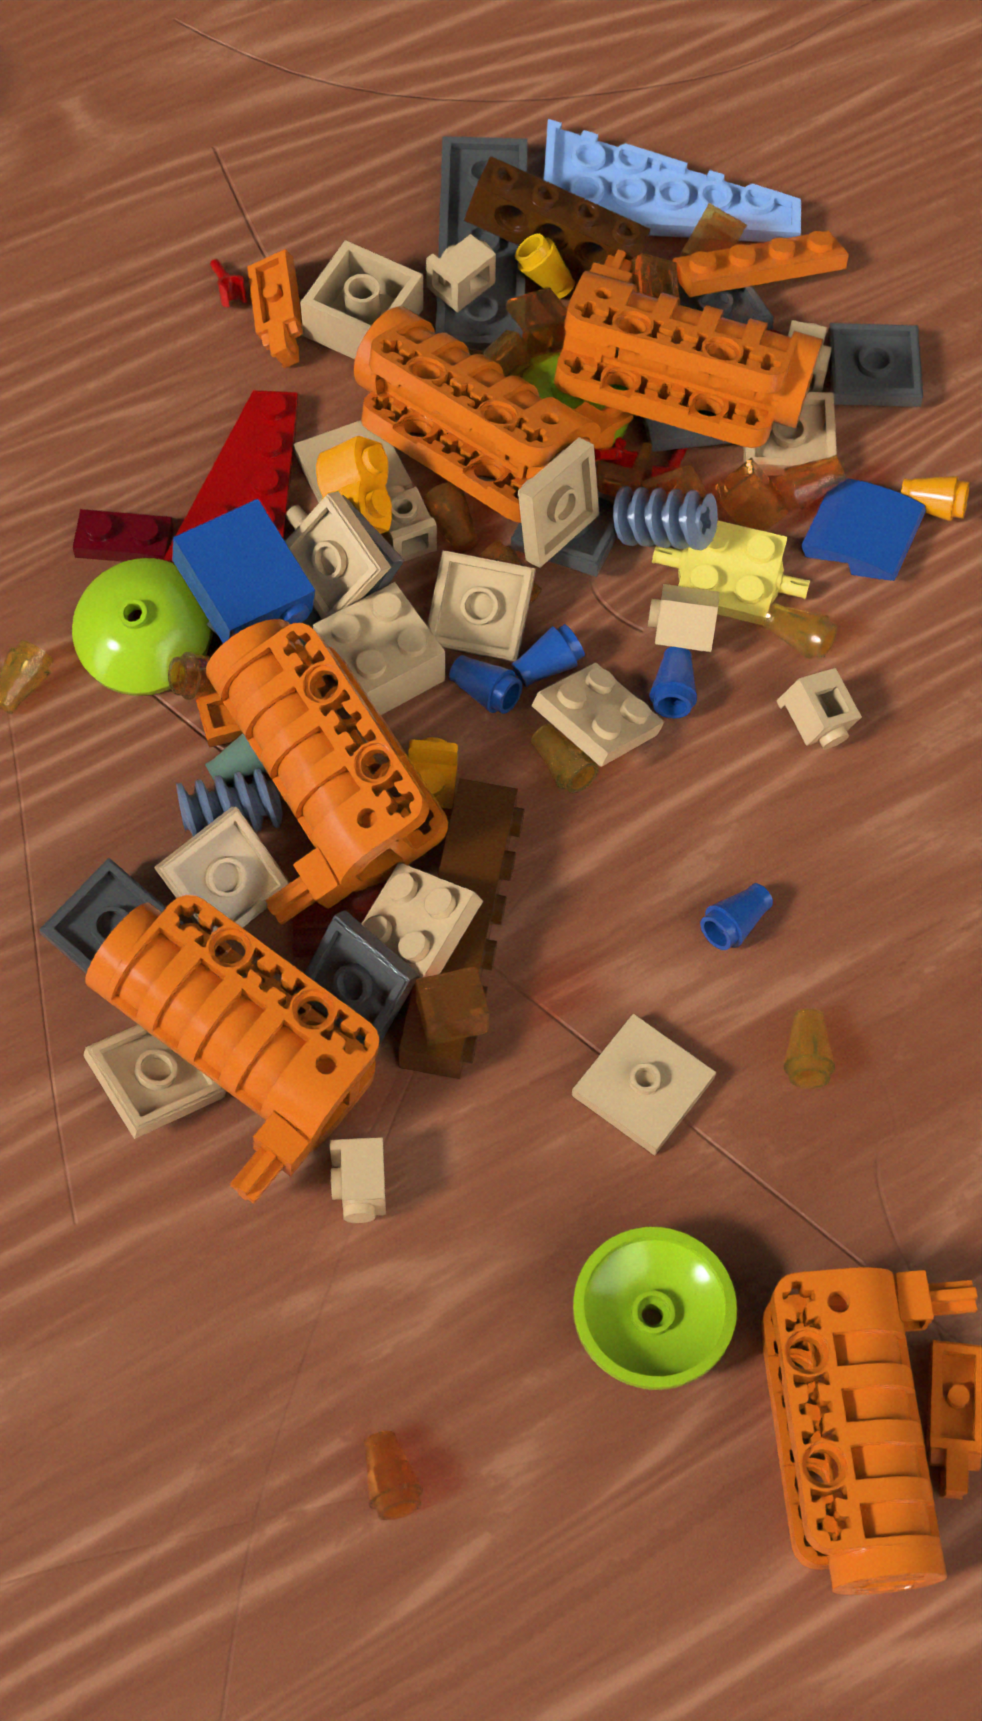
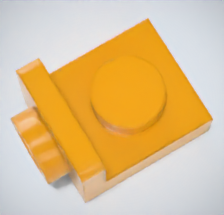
M436 737L410 740L408 748L410 761L441 806L446 817H451L458 768V745Z

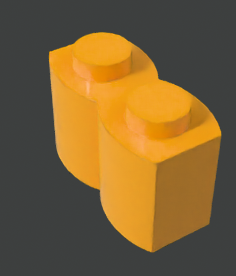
M358 435L319 453L316 464V476L323 498L328 493L339 491L380 534L389 531L392 522V503L385 487L388 479V457L382 443Z

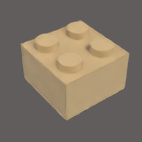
M345 240L301 301L303 336L355 359L366 332L383 313L399 306L405 307L417 315L423 310V274Z
M395 582L313 624V629L324 639L327 646L332 647L346 661L380 715L445 681V650ZM330 674V676L332 677V679L334 680V682L336 683V685H338V682H337V681L333 678V676Z

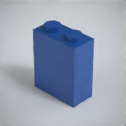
M259 499L173 537L172 560L222 643H225L238 632L256 623L270 619H282L290 624L302 623L312 613L315 589Z

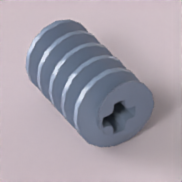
M622 486L615 497L613 519L617 536L625 545L634 546L640 544L645 547L656 545L661 548L673 546L678 549L691 547V549L701 551L706 549L714 538L717 529L718 512L716 500L712 493L707 494L702 502L700 493L697 490L687 492L684 499V495L679 489L671 490L667 497L665 490L662 488L654 489L650 496L648 489L645 487L637 488L633 494L630 487Z
M260 768L254 769L251 784H247L241 772H235L233 784L230 788L227 787L220 775L215 776L212 791H208L201 779H196L192 795L188 794L181 782L176 783L185 832L189 830L192 836H195L231 807H237L244 818L249 820L256 832L262 830L264 816L269 817L275 828L281 827L283 813L278 788L272 779L267 781Z

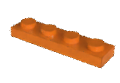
M814 231L807 235L774 238L767 242L735 245L727 249L710 252L700 251L692 255L673 258L671 274L689 297L843 270L846 269L849 254L830 231Z

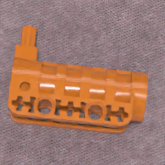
M617 250L615 256L609 254L604 265L594 262L590 271L585 270L568 303L564 325L566 330L564 345L557 361L554 384L561 392L748 448H757L765 445L774 423L796 429L823 339L797 331L793 332L792 337L768 331V323L752 318L749 319L747 324L723 317L724 310L708 305L704 307L703 311L680 305V297L663 292L659 298L637 293V285L630 283L632 278L630 270L633 263L625 259L626 252L622 250ZM610 385H622L628 388V390H617ZM697 410L710 411L716 414V416H705Z
M401 306L389 309L371 325L363 337L355 357V381L360 387L370 392L363 402L361 417L363 426L514 522L521 523L518 490L528 479L533 478L547 466L559 452L564 451L579 437L594 444V449H609L613 445L615 432L633 419V414L607 406L599 410L584 402L575 409H572L556 398L547 397L542 399L539 397L537 388L517 375L504 376L503 369L498 363L483 354L470 355L465 343L448 333L435 334L430 322ZM415 432V433L423 434V435H425V436H424V437H415V436H412V435H410V434H408V433ZM477 476L491 477L495 481H484Z
M282 619L262 621L238 632L215 651L206 666L208 679L315 847L313 851L293 864L299 877L265 900L268 904L267 908L276 917L279 924L283 925L315 902L329 909L350 895L351 892L365 890L390 878L399 862L408 866L445 838L448 831V820L441 806L346 661L332 647L327 646L324 639L310 625L304 623L290 624ZM300 638L307 643L305 646L301 642ZM331 674L338 682V685L331 688L322 676ZM343 706L352 717L342 719L336 710ZM383 753L389 761L381 765L373 755ZM395 785L401 796L393 797L386 790ZM427 817H433L429 821L431 830L426 834L422 833L418 828L425 822Z
M184 895L178 897L163 912L151 903H143L133 909L105 939L86 973L85 984L265 1120V1123L253 1136L255 1154L229 1184L238 1192L240 1197L246 1201L248 1199L253 1204L256 1203L281 1170L290 1177L294 1174L309 1153L316 1150L331 1135L370 1087L374 1079L375 1058L379 1047V1035L376 1028L364 1017L198 896ZM194 913L199 914V924L186 923L180 925L179 915L182 914L190 917ZM214 926H217L218 929L212 932ZM235 940L241 943L246 951L244 957L233 950L225 941ZM256 956L260 958L257 960V967L252 964ZM276 973L281 975V983L273 978ZM296 987L301 988L298 993H294ZM317 1001L323 1004L329 1014L327 1019L315 1011L307 1002ZM337 1018L343 1019L340 1028L335 1025ZM359 1034L365 1037L364 1044L356 1039Z
M875 1267L795 1272L784 1276L778 1282L771 1296V1301L767 1304L762 1314L760 1333L791 1547L797 1560L807 1568L815 1570L829 1569L832 1591L836 1594L870 1595L926 1587L947 1579L905 1332L926 1330L934 1316L977 1312L976 1299L978 1296L976 1287H973L972 1280L928 1284L926 1270L892 1273L890 1270ZM792 1288L798 1289L799 1294L789 1295ZM786 1327L793 1328V1330L787 1332ZM799 1345L804 1346V1350L794 1348ZM794 1362L802 1365L805 1369L796 1366ZM779 1367H781L782 1382L779 1378ZM794 1382L808 1384L796 1388ZM808 1398L812 1399V1404L807 1403ZM803 1438L807 1439L806 1445L803 1443ZM820 1453L821 1459L809 1458L813 1454ZM790 1456H793V1457H794V1462H795V1463H792V1462H791V1457H790ZM808 1471L819 1474L824 1483L814 1480ZM796 1475H797V1482H798L799 1493L796 1491V1488H795V1477H796ZM811 1495L822 1497L813 1501ZM826 1508L829 1510V1515H826ZM807 1539L811 1546H805L804 1540ZM817 1551L824 1554L823 1557L817 1556Z

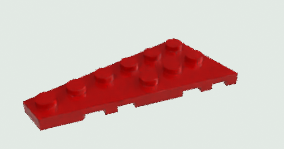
M252 391L176 536L259 499L285 541L286 513L289 505L294 455L293 444H295L299 406L298 392ZM173 541L163 560L174 563L172 560ZM142 610L135 611L133 615L134 621L141 617Z

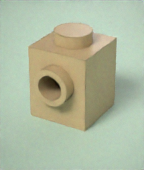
M663 584L661 600H651L648 627L657 628L655 644L711 652L718 612L719 592Z

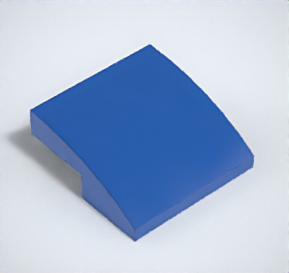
M834 476L801 545L804 555L807 558L848 563L851 574L855 576L895 581L925 515L926 508L924 504L885 487Z

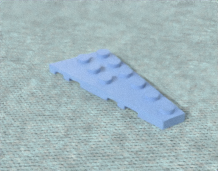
M548 119L544 180L650 228L649 235L767 242L774 238H790L800 236L801 234L800 198L756 184L742 187L724 181V174L709 170L708 175L687 169L688 163L626 143L616 147L598 141V134L583 130L581 135L563 130L562 123Z

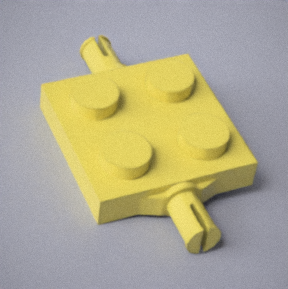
M717 521L716 533L706 549L700 551L688 547L684 550L656 546L652 563L679 569L678 586L719 592L718 615L764 626L770 605L777 598L778 592L806 599L810 580L783 574L782 558L787 542L786 536L723 521Z

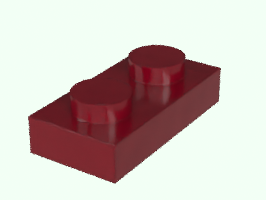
M80 509L72 547L75 558L117 562L139 558L163 560L171 544L174 528L172 517Z

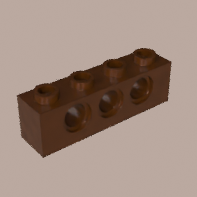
M492 156L489 157L476 185L463 220L516 245H520L526 238L534 234H542L545 238H551L566 267L580 274H583L585 270L590 271L594 262L604 265L608 255L615 256L617 250L625 251V259L632 261L633 265L630 273H632L651 230L644 225Z

